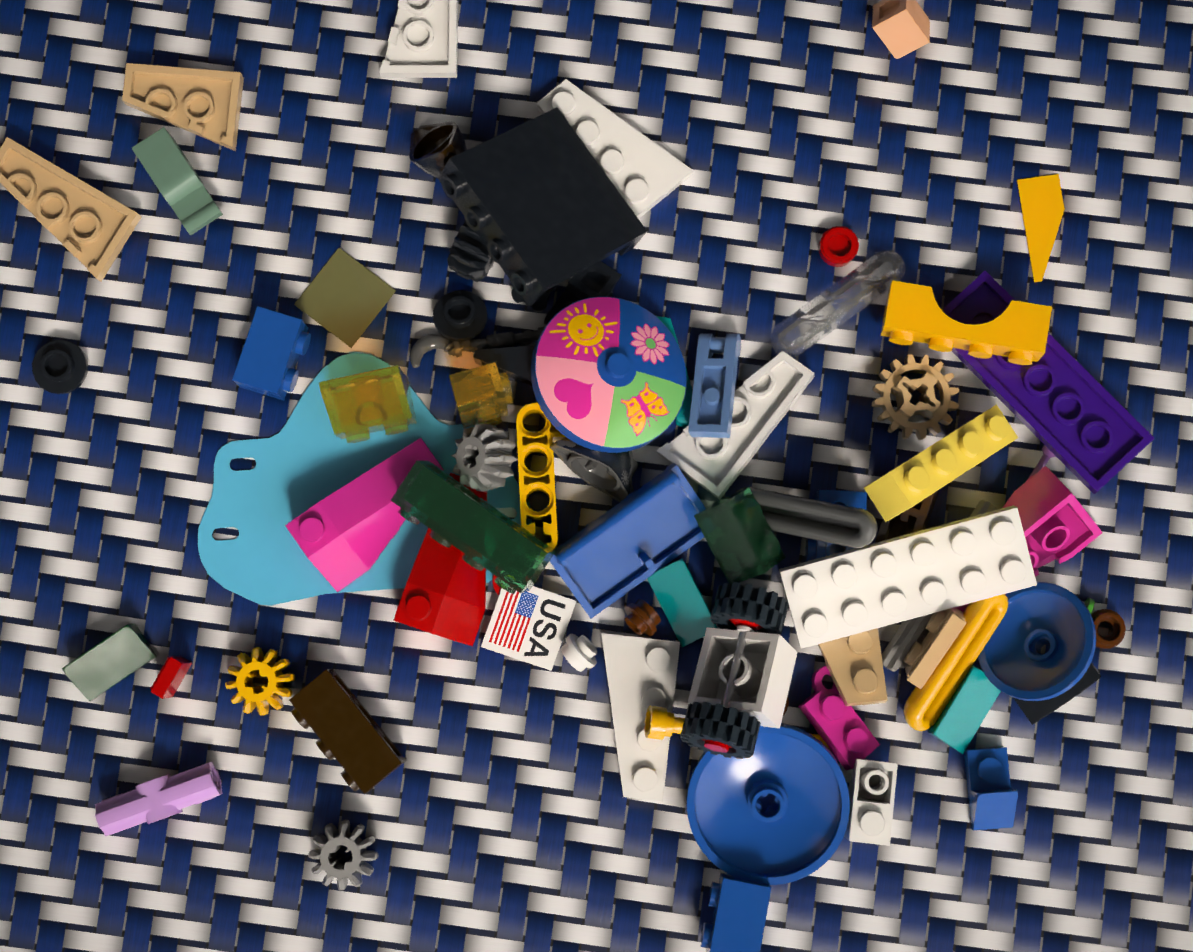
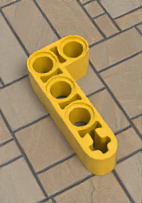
M530 403L520 409L516 419L521 535L526 553L534 559L547 558L546 556L557 548L558 542L554 453L550 446L553 442L559 440H571L561 434L551 424L538 403ZM531 414H538L544 418L546 423L541 431L533 433L524 428L523 421ZM531 453H541L547 458V465L542 471L532 472L525 466V460ZM536 491L544 492L550 500L547 508L539 512L533 511L527 506V498ZM551 517V524L543 522L544 536L547 538L551 537V543H546L543 551H537L535 544L528 543L530 538L536 536L535 522L527 525V518L543 520Z

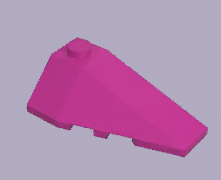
M419 438L325 497L285 526L307 558L331 586L339 592L373 567L379 559V555L390 540L396 536L404 521L413 509L418 506L444 469L422 438Z
M1047 466L1043 467L1015 490L1003 506V508L1014 505L1018 508L1035 577L1039 575L1038 568L1055 559L1059 564L1071 559L1103 533L1075 496ZM969 604L958 606L956 608L964 612Z

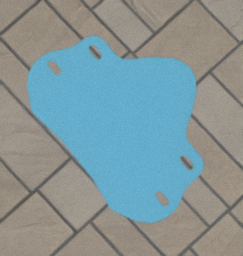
M352 352L337 357L326 365L310 383L287 423L278 434L270 438L231 441L218 450L214 462L212 497L198 527V551L205 570L209 576L225 589L260 605L268 606L323 594L405 588L449 474L459 475L453 472L457 462L451 456L457 453L458 447L455 440L463 438V430L465 428L488 423L447 425L439 422L426 408L410 385L388 363L371 354ZM422 438L444 469L418 506L413 509L404 521L396 536L390 540L373 567L347 587L337 592L307 558L285 525L325 497L417 439ZM236 458H254L256 466L251 470L235 471L230 468V462ZM514 476L506 478L505 487L488 490L486 583L493 580L494 572L499 565L507 561H517L525 553L521 535L519 484ZM511 507L517 512L516 517L512 520L495 521L490 517V512L495 508ZM527 518V525L532 523V519ZM235 527L239 531V536L232 540H215L212 536L213 531L217 528Z

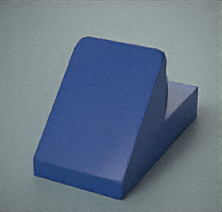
M1007 747L966 749L964 758L971 830L1012 828L1017 806L1018 790L1011 788Z

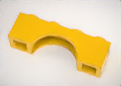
M892 280L888 290L880 336L889 337L890 342L899 345H912L913 341L927 343L929 344L928 347L935 351L950 352L953 348L968 350V355L976 358H992L993 354L1008 357V361L1013 364L1031 365L1033 361L1038 362L1045 354L1052 306L1012 300L1006 310L994 320L977 325L964 324L950 318L941 310L935 300L932 287Z

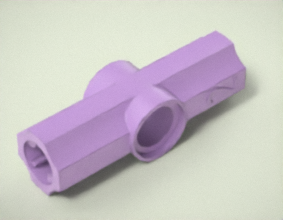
M212 762L173 776L168 774L135 786V790L102 800V802L95 804V816L98 826L106 837L145 822L148 824L183 812V808L216 798V796L223 794L218 770H216Z

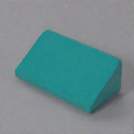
M683 559L658 570L647 578L681 647L704 637L707 627L718 628L716 624L711 622V613Z
M972 665L928 733L963 754L1001 691L988 680L982 670Z

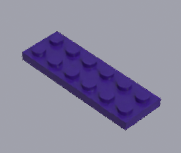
M984 271L945 306L942 311L955 321L977 325L987 323L1000 316L1010 302L1015 299ZM1049 333L1045 354L1038 362L1033 361L1031 365L1013 364L1008 361V357L993 354L992 358H976L968 355V350L952 349V352L1093 494L1097 493L1155 439Z

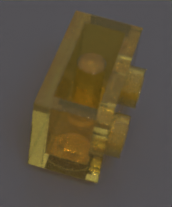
M496 362L449 375L463 428L477 424L496 426L502 423V417L508 416L507 404L513 403L512 389L507 373H499Z

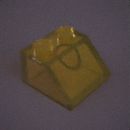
M398 365L319 382L320 391L334 434L340 439L346 438L347 443L369 440V433L385 430L386 435L403 433L409 430L408 425L417 423L408 378Z

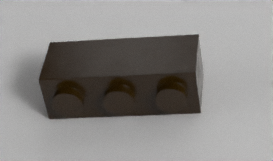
M326 669L289 700L295 707L291 711L294 718L304 729L312 728L320 738L316 741L318 748L329 760L336 758L344 768V771L341 773L343 779L355 792L360 789L365 795L407 761L334 669Z

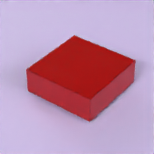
M181 656L168 657L150 688V692L162 699L172 698L192 662Z

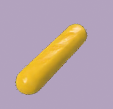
M1005 594L969 603L963 612L967 622L923 688L915 687L904 705V717L911 728L924 731L932 727L938 720L1005 616L1008 608V598Z

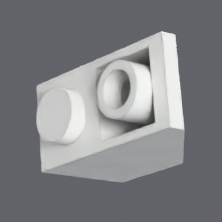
M856 759L848 787L850 814L847 830L844 835L848 841L890 846L897 763Z

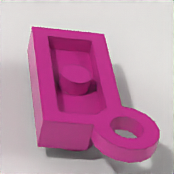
M827 666L817 669L812 676V687L815 692L798 707L826 742L844 769L851 770L854 768L856 759H865L880 744L852 706H845L834 681L831 689H826L823 686V676L829 675L831 677Z

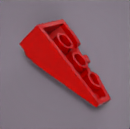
M449 474L407 580L393 621L473 647L486 611L488 492L476 491V489L460 484L459 475Z

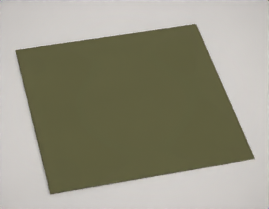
M338 248L294 305L352 348L396 290L341 248Z

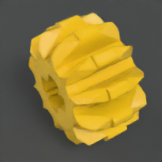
M260 647L252 649L251 658L245 653H240L237 658L242 668L229 666L227 670L230 674L237 676L236 681L225 683L226 689H238V693L232 696L231 702L237 704L246 699L243 712L247 714L252 713L257 706L259 715H267L269 704L276 710L281 709L283 702L278 694L284 697H291L293 694L290 688L283 686L284 682L295 680L294 674L283 675L282 670L290 664L289 660L282 659L275 664L277 651L274 649H270L265 657ZM258 671L260 676H267L268 685L262 686L263 692L260 686L253 685V677H259Z

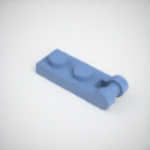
M701 333L699 335L688 429L691 437L730 438L738 357L741 351L740 334H726V337H714L712 333ZM713 353H724L723 358H711Z

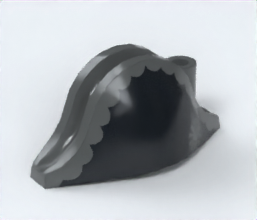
M566 440L556 441L550 446L571 471L594 488L618 502L624 500L626 496L634 491L632 477L639 464L633 459L632 451L621 453L600 452Z

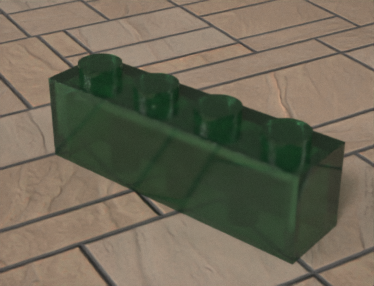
M417 460L391 499L393 503L400 507L398 513L413 524L418 525L421 522L432 530L430 536L434 540L448 548L451 545L465 553L462 559L466 563L480 571L486 568L497 576L494 580L495 583L512 594H515L516 591L519 593L530 591L556 552L549 545L427 460Z

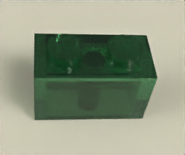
M749 487L714 502L694 515L728 583L731 585L733 582L740 583L764 574L786 558L778 539L774 536L759 503Z

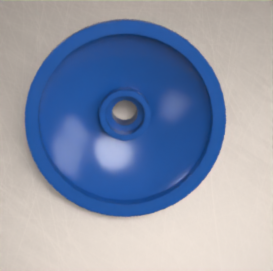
M1037 582L1036 586L1006 593L1005 595L1008 598L1007 612L978 656L982 671L996 688L1019 700L1042 701L1065 693L1083 677L1094 656L1096 630L1088 608L1072 592L1052 583ZM1050 643V650L1046 654H1041V648L1045 644Z

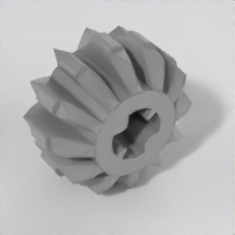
M491 424L475 425L463 430V438L455 440L458 447L457 453L451 455L457 462L453 472L460 475V484L476 489V491L485 492L494 488L505 487L506 478L514 476L511 464L518 460L512 456L516 443L508 440L509 432L504 431L502 428L493 427Z
M349 820L341 821L339 831L334 824L329 823L325 826L327 837L321 834L314 836V843L321 849L309 851L308 857L320 859L321 863L314 866L311 871L313 874H318L325 870L327 875L323 878V885L328 886L334 878H337V888L343 891L347 887L348 879L352 885L358 887L362 884L361 874L370 876L374 872V868L366 861L376 860L378 852L366 850V847L375 842V837L373 835L368 836L364 840L360 838L365 828L364 825H357L353 832L350 833ZM342 846L347 847L346 853L352 852V858L345 862V864L339 862L342 857L338 859L335 857V852Z

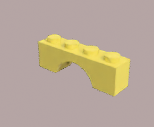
M996 404L864 487V490L884 521L887 522L1016 440L1018 436Z

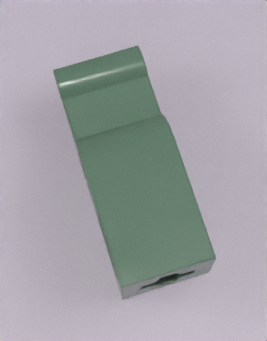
M165 127L132 147L133 152L190 235L223 215L198 174Z

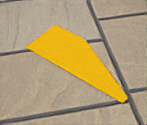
M1059 174L1017 180L1034 282H1041L1065 210Z

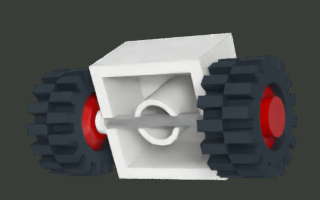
M733 582L732 585L723 583V586H718L710 619L720 629L706 628L680 736L683 742H687V745L698 747V750L703 752L710 751V754L713 755L721 754L727 758L733 756L737 759H743V757L748 759L753 757L760 726L780 729L797 651L781 636L789 604L784 597H778V593L774 591L766 592V588L759 587L757 589L752 584L747 583L745 586H742L739 582Z

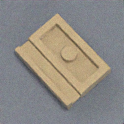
M954 607L936 612L931 616L926 625L929 633L921 644L917 641L913 644L903 662L907 663L905 667L906 676L908 677L907 681L920 689L923 688L967 623L961 610Z

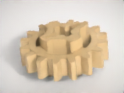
M909 354L905 357L904 365L897 359L890 363L893 373L885 369L880 372L879 377L885 383L873 386L872 390L881 394V397L872 402V407H882L883 412L877 417V420L880 422L888 419L891 422L887 430L889 433L900 428L902 429V439H908L912 432H915L917 439L923 440L926 438V429L935 436L941 432L938 422L944 425L952 422L953 419L947 414V411L958 409L959 404L951 401V397L959 393V388H949L948 382L953 379L954 375L949 373L943 376L940 373L944 363L940 361L932 367L929 365L928 355H924L919 363H916L914 356ZM912 372L923 374L920 379L913 380L906 376H901ZM935 384L940 393V401L935 398ZM918 390L921 393L919 397L920 402L913 405L910 402L911 393ZM890 393L896 396V411L892 407ZM914 415H921L924 418L928 417L930 419L921 423L908 421Z

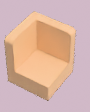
M881 0L873 5L872 28L894 58L899 59L930 43V20L916 0Z

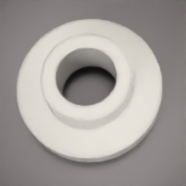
M570 634L566 638V644L561 647V651L571 666L582 672L585 668L591 669L597 664L594 656L597 654V650L586 636L581 635L578 637Z

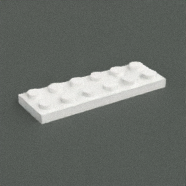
M1014 505L873 543L862 548L851 549L779 569L801 649L1037 585L1018 508Z

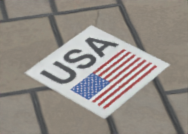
M505 577L481 647L552 671L576 600Z

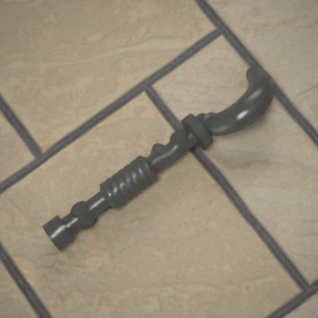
M538 327V331L526 330L524 333L514 334L512 331L491 334L483 339H470L462 342L451 341L440 334L426 335L413 345L410 352V362L413 368H418L423 355L433 349H443L449 355L461 357V351L514 347L516 343H531L538 339L545 327Z

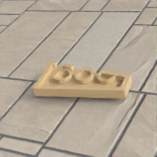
M8 137L0 147V183L96 279L102 282L142 216Z

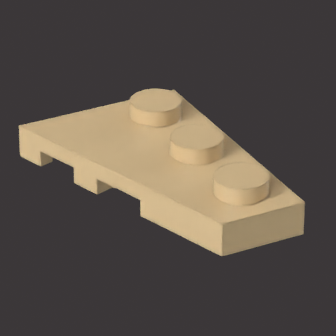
M126 63L122 101L127 106L236 151L244 82L241 72Z
M878 628L818 644L828 671L845 706L879 704L888 701Z

